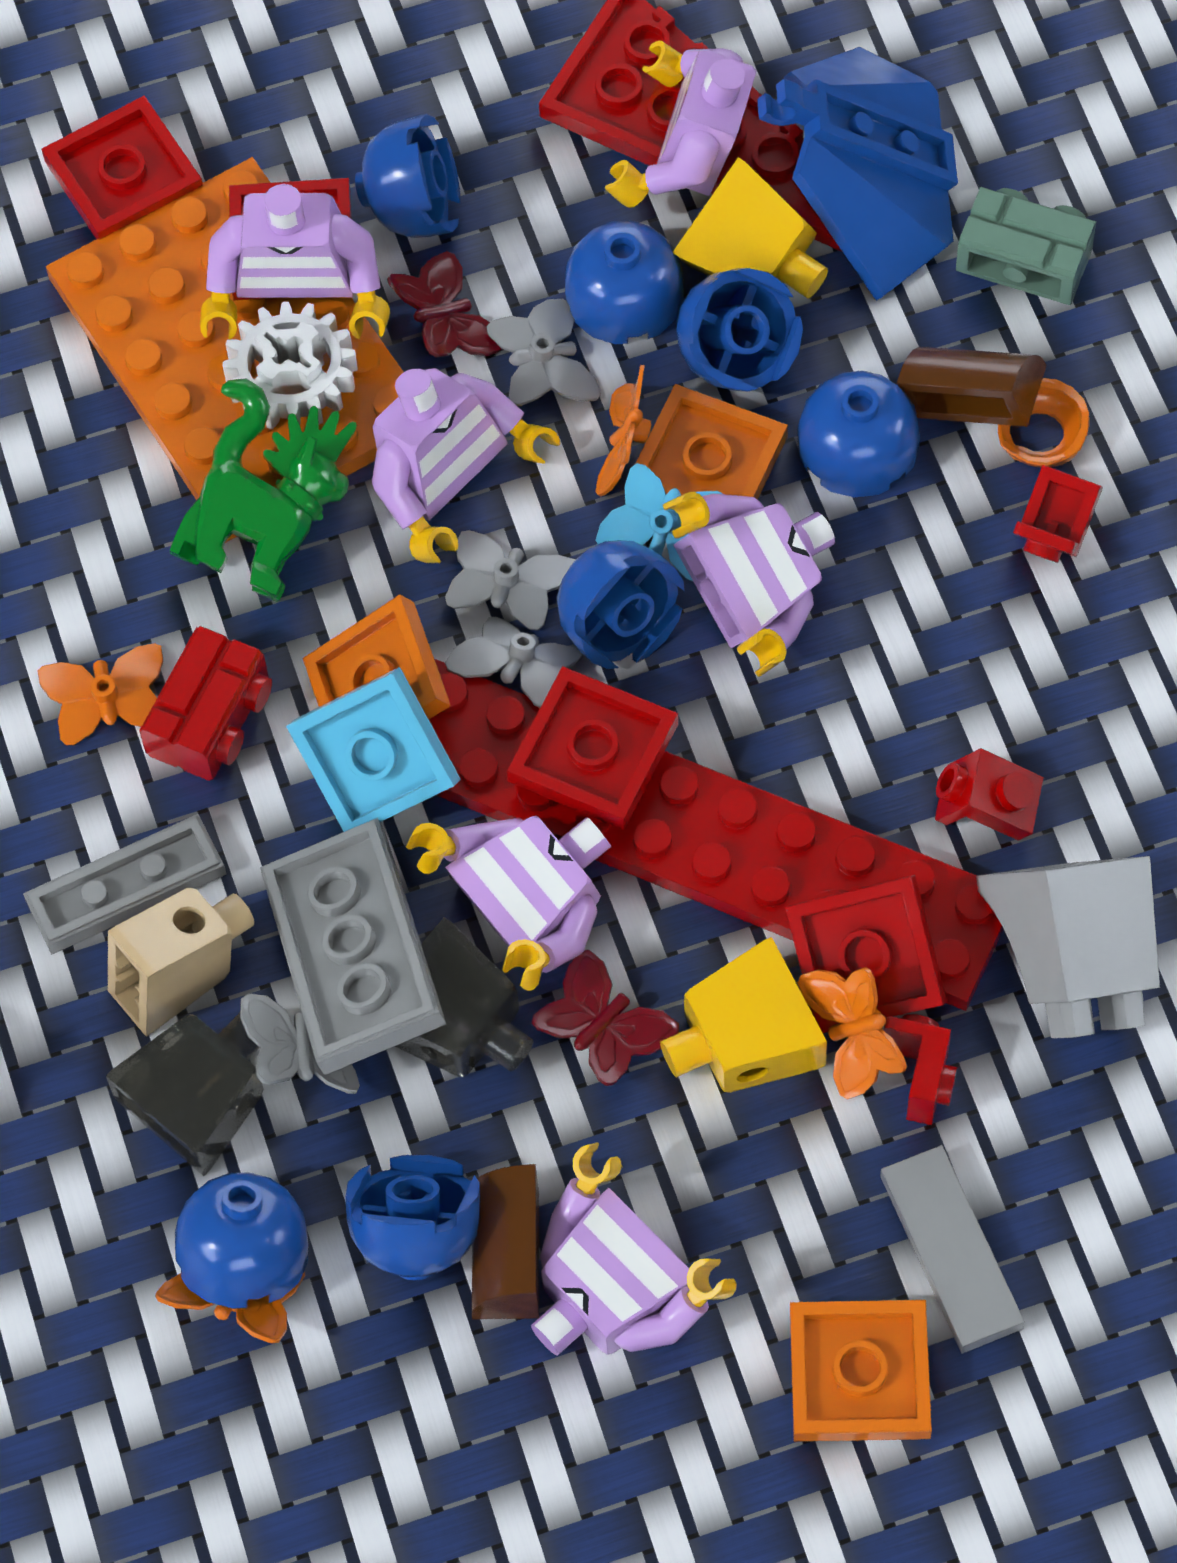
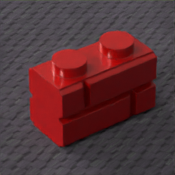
M202 626L196 627L139 730L145 753L151 758L173 767L179 766L184 771L205 780H213L222 763L231 765L237 758L244 741V731L241 727L250 711L259 713L269 698L272 679L268 675L264 654L259 649L234 639L230 641L222 634Z

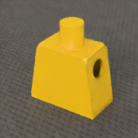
M739 157L673 251L690 268L707 276L735 268H750L768 272L807 299L817 292L828 273L827 267L805 253L815 239L816 231Z
M772 937L763 940L690 988L684 994L685 1017L690 1028L660 1041L664 1058L676 1078L709 1064L721 1089L724 1092L730 1093L814 1071L826 1066L827 1041Z

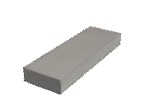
M196 814L23 893L52 955L118 925L186 888L196 889L227 873L199 814Z
M940 1145L882 1168L881 1180L961 1354L1022 1330L1025 1321L943 1146Z

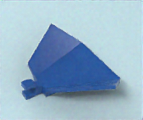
M857 47L789 72L783 77L784 79L776 84L777 100L773 99L771 95L764 93L757 99L759 120L777 126H787L795 123L804 126L805 137L792 179L877 301L954 242L948 191L958 184L953 134L942 130L938 92L932 83L862 47Z

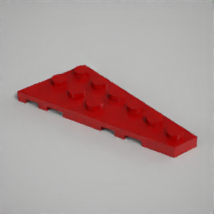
M607 0L539 102V115L547 121L648 166L657 164L681 84L685 77L677 85L666 87L645 73L642 68L644 66H652L659 59L657 55L649 51V47L652 43L659 40L665 42L682 55L686 50L709 48L702 42L694 43L675 26V18L661 6L655 9L646 0ZM752 86L735 142L711 194L715 192L739 157L816 231L817 234L814 240L842 252L792 179L804 140L803 130L796 124L777 126L759 120L757 99L762 94Z

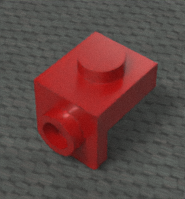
M1042 465L1022 521H1017L1013 531L1015 535L1027 539L1023 551L1055 563L1059 562L1062 552L1077 557L1103 487Z
M980 748L948 764L940 774L936 785V795L939 801L935 820L949 825L967 817L1019 841L1033 834L1044 777Z
M907 1014L901 1018L888 1016L886 1017L883 1031L894 1039L904 1057L917 1059L909 1092L906 1120L932 1125L937 1103L950 1105L957 1074V1067L946 1065L951 1029L940 1027L935 1020L922 1015Z

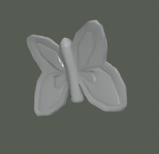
M547 299L533 307L528 318L508 316L493 320L487 325L489 337L501 349L513 353L509 357L510 364L519 366L511 377L509 398L517 406L535 401L550 390L562 397L578 401H596L601 395L596 378L581 362L566 357L574 356L576 345L572 341L561 343L571 335L574 324L570 307L564 299Z
M470 530L462 531L458 537L456 553L457 560L464 569L452 580L445 596L447 606L454 609L476 607L491 599L493 607L499 608L506 602L514 618L529 630L538 631L544 626L549 609L547 592L560 588L564 575L576 559L561 555H535L520 564L524 557L521 549H511L508 558H505L502 546L487 535Z
M489 617L483 624L482 637L469 638L453 648L445 661V665L449 672L464 678L487 677L504 668L500 674V678L504 683H512L520 670L522 691L535 706L540 708L562 666L566 668L575 666L583 658V654L577 648L557 643L539 644L536 635L521 633L518 628L504 619Z
M248 993L241 998L240 1019L248 1037L260 1047L255 1060L257 1078L262 1083L272 1085L289 1081L297 1072L304 1081H309L313 1074H315L330 1087L348 1094L357 1093L360 1084L352 1064L329 1074H323L316 1063L302 1012L294 1015L293 1025L287 1010L268 996Z

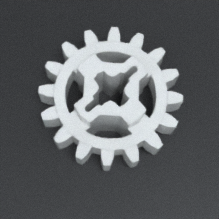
M289 301L282 302L280 315L271 316L269 311L262 307L258 309L260 323L254 326L249 322L241 321L238 324L241 340L227 339L225 344L228 354V360L223 361L225 380L227 382L228 380L247 378L263 388L271 407L266 422L267 428L273 429L278 424L280 418L288 419L291 413L295 414L300 425L301 417L308 416L312 406L318 408V421L321 424L323 423L322 408L327 406L336 411H340L343 408L341 392H354L353 372L358 370L356 352L352 348L350 332L348 329L338 330L334 314L329 313L320 320H317L314 304L310 303L303 308L301 314L292 313ZM326 352L331 359L327 373L322 370L324 365L323 355ZM254 359L259 361V365L256 367L258 376L255 379L250 374ZM231 398L233 403L240 402L236 399Z

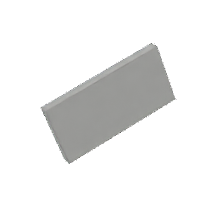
M378 818L260 867L316 1063L324 1075L446 1025L385 830Z

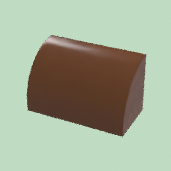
M917 347L907 356L896 384L914 404L917 418L1028 427L1047 365L1039 355Z
M536 1164L509 1166L487 1172L477 1178L480 1184V1213L477 1237L472 1244V1320L539 1318V1187Z

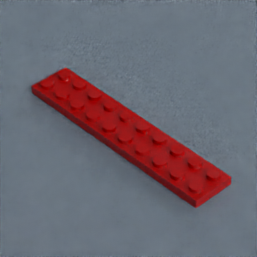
M434 659L451 706L429 719L461 778L454 787L437 794V796L498 821L512 818L526 820L529 817L538 816L558 840L588 817L611 845L596 861L792 941L793 937L785 907L915 875L947 1004L967 1011L1004 929L991 907L978 892L977 875L667 751L664 752L625 830H622L508 782L507 770L540 708L535 706L527 695L482 677H461L449 672L444 662Z

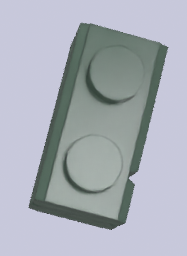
M980 187L970 216L967 218L959 239L956 271L1071 305L1092 252L1096 221L1086 219L1081 211L1071 206L1060 205L1053 209L1030 202L1024 194L1014 189L1001 188L993 191Z

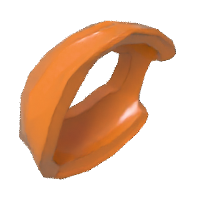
M1043 378L1031 415L1046 414L1055 418L1061 424L1064 432L1060 444L1054 449L1045 452L1032 451L1023 446H1017L1014 444L1010 434L1011 425L998 424V436L1000 445L1014 460L1029 466L1041 468L1042 465L1052 468L1071 461L1078 451L1081 450L1089 430L1090 418L1084 398L1073 387L1057 379Z

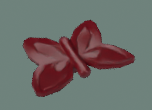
M446 251L432 257L420 269L419 277L406 274H390L386 279L389 286L405 303L417 309L413 317L424 326L422 336L425 347L431 355L435 357L449 356L456 348L470 355L489 356L504 350L487 334L489 321L479 315L466 314L472 308L469 299L463 298L453 301L463 288V268L454 253Z
M584 950L568 966L563 981L565 998L551 1002L533 1015L531 1024L537 1030L557 1038L576 1037L574 1041L575 1049L583 1051L589 1048V1065L599 1082L605 1086L614 1085L627 1072L633 1055H650L661 1050L660 1041L678 1034L679 1023L662 1010L637 1007L621 1014L630 1004L629 998L623 993H619L608 1005L613 984L606 965L592 951Z

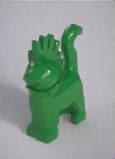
M247 378L228 380L221 387V393L226 397L242 402L245 407L244 413L224 428L213 450L212 465L204 479L200 497L185 514L172 542L170 554L195 566L201 562L212 570L222 573L228 560L223 547L226 540L234 534L257 545L250 567L252 591L278 602L285 589V584L279 577L285 562L302 544L310 531L312 521L323 519L322 506L329 502L342 500L348 491L349 478L338 470L335 462L354 434L357 424L356 422H350L335 435L340 414L338 411H334L322 429L319 430L318 408L312 406L309 411L305 431L302 432L295 414H289V441L278 432H274L272 440L278 452L268 449L263 452L264 459L283 477L282 480L278 479L276 481L275 488L243 468L242 455L247 445L265 429L271 407L264 390Z

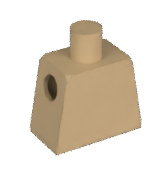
M186 888L108 930V992L146 1037L226 978L230 972L232 940L254 926V918L250 909L234 893L211 906L197 889Z

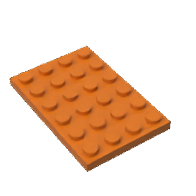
M253 157L205 181L203 186L100 240L98 238L46 266L49 280L196 500L200 497L204 479L212 465L213 450L224 428L244 413L242 402L233 403L231 398L221 393V387L226 383L223 361L228 360L225 344L228 339L229 322L221 317L210 319L206 338L201 333L200 320L202 305L212 295L211 291L206 290L209 244L214 233L229 219V185L271 183ZM230 293V299L233 301L232 293ZM351 297L267 298L233 301L237 306V331L232 339L241 340L238 324L241 321L249 322L255 326L260 323L258 309L264 307L271 316L280 315L282 302L289 301L292 313L301 314L303 308L308 303L314 304L317 320L332 313L336 316L338 330L348 329L350 332L349 321L356 304ZM365 316L363 317V331L360 339H356L350 332L352 348L356 352L358 370L353 372L354 392H341L343 408L338 411L340 416L335 430V435H337L350 422H356L357 424L354 434L335 462L338 470L345 476L375 461L377 448L372 427L375 419L398 398L395 383L398 377L404 373ZM326 352L323 355L324 365L322 370L327 373L331 359ZM254 359L250 371L253 379L258 376L256 367L259 365V361ZM327 406L321 409L323 423L319 424V430L322 429L331 413L336 410ZM308 416L301 417L300 428L302 432L305 431ZM280 418L278 424L273 429L267 428L265 425V429L247 445L242 455L243 468L275 488L276 481L278 479L282 480L283 477L264 459L263 452L267 449L278 452L272 440L274 432H278L289 441L287 418ZM232 534V535L226 540V542L232 540L233 538H235V537H237V536L234 535V534Z

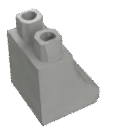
M1150 856L1064 863L976 876L978 892L997 916L1010 941L1022 974L1029 1004L1045 1003L1051 1038H1073L1094 1034L1091 999L1093 998L1098 999L1101 1030H1119L1145 1026L1142 991L1160 988Z

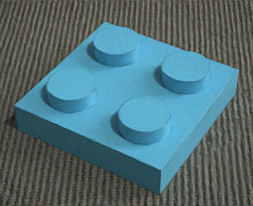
M400 667L294 719L286 726L344 832L376 818L380 822L454 787L461 780Z

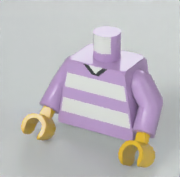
M658 40L650 45L649 51L657 55L659 59L650 67L644 66L642 70L666 87H673L683 77L685 78L681 84L657 164L648 166L646 173L643 174L627 160H621L611 167L610 174L616 181L606 185L605 190L621 204L628 208L635 207L646 197L649 190L652 194L658 195L687 188L707 196L710 195L735 142L756 75V69L751 65L743 63L742 58L737 53L728 49L717 48L686 50L682 55L663 41Z
M279 184L270 188L267 193H251L245 196L242 215L231 216L214 233L210 240L206 290L211 291L212 295L203 303L201 308L200 328L202 335L207 338L208 322L210 319L221 317L229 322L228 339H232L237 331V306L230 299V293L236 292L237 298L353 297V293H357L358 300L349 321L351 334L356 339H360L363 331V317L365 316L373 318L378 323L379 336L382 337L390 317V308L383 298L375 294V290L380 288V280L372 236L348 216L342 215L333 196L326 193H299L297 188L292 185Z
M436 368L427 369L426 371L411 369L398 377L395 383L398 398L375 419L372 428L377 452L372 485L402 530L409 527L413 534L409 541L412 556L424 563H441L433 550V540L444 551H456L458 549L457 536L448 527H431L426 519L430 521L508 444L504 435L510 432L514 436L513 446L519 457L542 464L545 461L537 456L533 449L536 437L540 436L545 442L554 446L560 445V439L551 428L524 422L521 419L524 412L490 382L464 373H457L449 377Z
M688 492L664 503L663 509L675 510L681 520V527L672 531L674 538L685 536L673 544L728 645L730 648H733L740 644L737 647L740 655L747 650L754 652L760 662V668L754 673L758 677L762 676L785 659L786 649L796 640L814 605L811 589L822 580V576L812 556L834 545L835 537L830 524L819 512H815L793 524L786 509L780 503L764 507L755 497L725 494L701 496L696 492Z
M538 816L529 817L526 820L512 818L447 830L433 823H422L415 828L406 848L412 850L415 847H424L430 850L422 854L417 868L424 874H431L438 869L443 858L451 862L445 868L463 893L508 946L502 971L508 973L514 967L525 968L520 983L524 990H534L539 984L542 972H550L584 952L597 916L596 904L599 902L601 895L583 869L611 847L601 831L588 817L583 819L559 840Z
M598 1142L585 1145L575 1153L573 1170L577 1178L569 1181L552 1213L540 1254V1261L543 1267L541 1271L543 1289L555 1304L531 1325V1328L543 1345L557 1356L583 1332L607 1355L621 1348L629 1352L672 1345L708 1311V1300L727 1299L733 1296L736 1291L735 1279H723L716 1284L714 1289L709 1284L710 1272L713 1268L719 1266L721 1259H699L688 1268L610 1188L600 1195L597 1186L600 1183L616 1178L621 1171L622 1164L618 1156L611 1157L604 1165L603 1172L601 1174L597 1173L592 1167L591 1158L598 1149Z

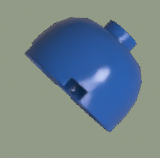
M428 114L405 118L386 126L370 140L363 156L362 171L357 172L355 176L356 192L361 205L365 208L370 207L377 220L389 231L411 238L432 237L451 233L457 228L459 218L448 220V200L461 204L459 180L452 150L446 137L434 138L428 126L439 123L435 117Z
M632 220L611 221L591 230L574 246L565 269L566 301L576 325L593 338L612 344H628L629 337H640L647 334L648 339L660 335L676 320L684 301L683 268L680 258L673 253L674 247L671 242L652 227Z
M735 268L709 275L694 286L680 307L676 328L680 353L691 371L715 387L745 392L759 389V387L765 386L770 381H777L784 376L799 354L803 333L801 316H795L794 306L789 299L793 295L788 287L770 273L750 268Z
M867 371L841 373L820 384L805 402L797 428L800 462L806 471L808 466L810 471L820 478V485L830 492L854 498L879 495L889 490L890 483L899 479L904 472L906 477L914 467L920 444V432L915 406L898 385L883 375Z
M604 541L586 550L572 563L564 575L557 595L560 624L577 649L592 663L606 669H615L619 667L613 662L621 661L630 654H632V660L637 663L649 657L667 640L679 622L682 608L676 604L678 587L685 592L684 581L676 568L652 549L634 541Z
M401 1155L390 1158V1170L380 1171L371 1176L370 1164L360 1169L347 1183L345 1196L346 1216L350 1236L367 1262L389 1274L398 1275L407 1280L429 1278L433 1274H437L459 1262L469 1251L477 1237L480 1213V1184L475 1175L472 1181L463 1176V1165L454 1160L433 1155Z
M250 1172L227 1173L207 1181L185 1202L175 1229V1259L181 1268V1278L186 1287L209 1303L232 1309L247 1308L248 1299H259L269 1295V1303L283 1298L300 1282L308 1264V1236L305 1216L293 1195L273 1179Z

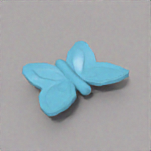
M636 463L630 468L624 486L625 505L612 510L602 521L597 533L596 542L600 544L604 541L627 540L644 545L653 536L649 548L662 556L666 543L670 562L686 579L693 581L673 544L685 537L674 538L672 534L673 530L681 527L680 517L673 509H663L664 503L681 496L680 491L677 488H673L666 494L660 478L646 465ZM719 491L696 492L701 496L709 494H723Z

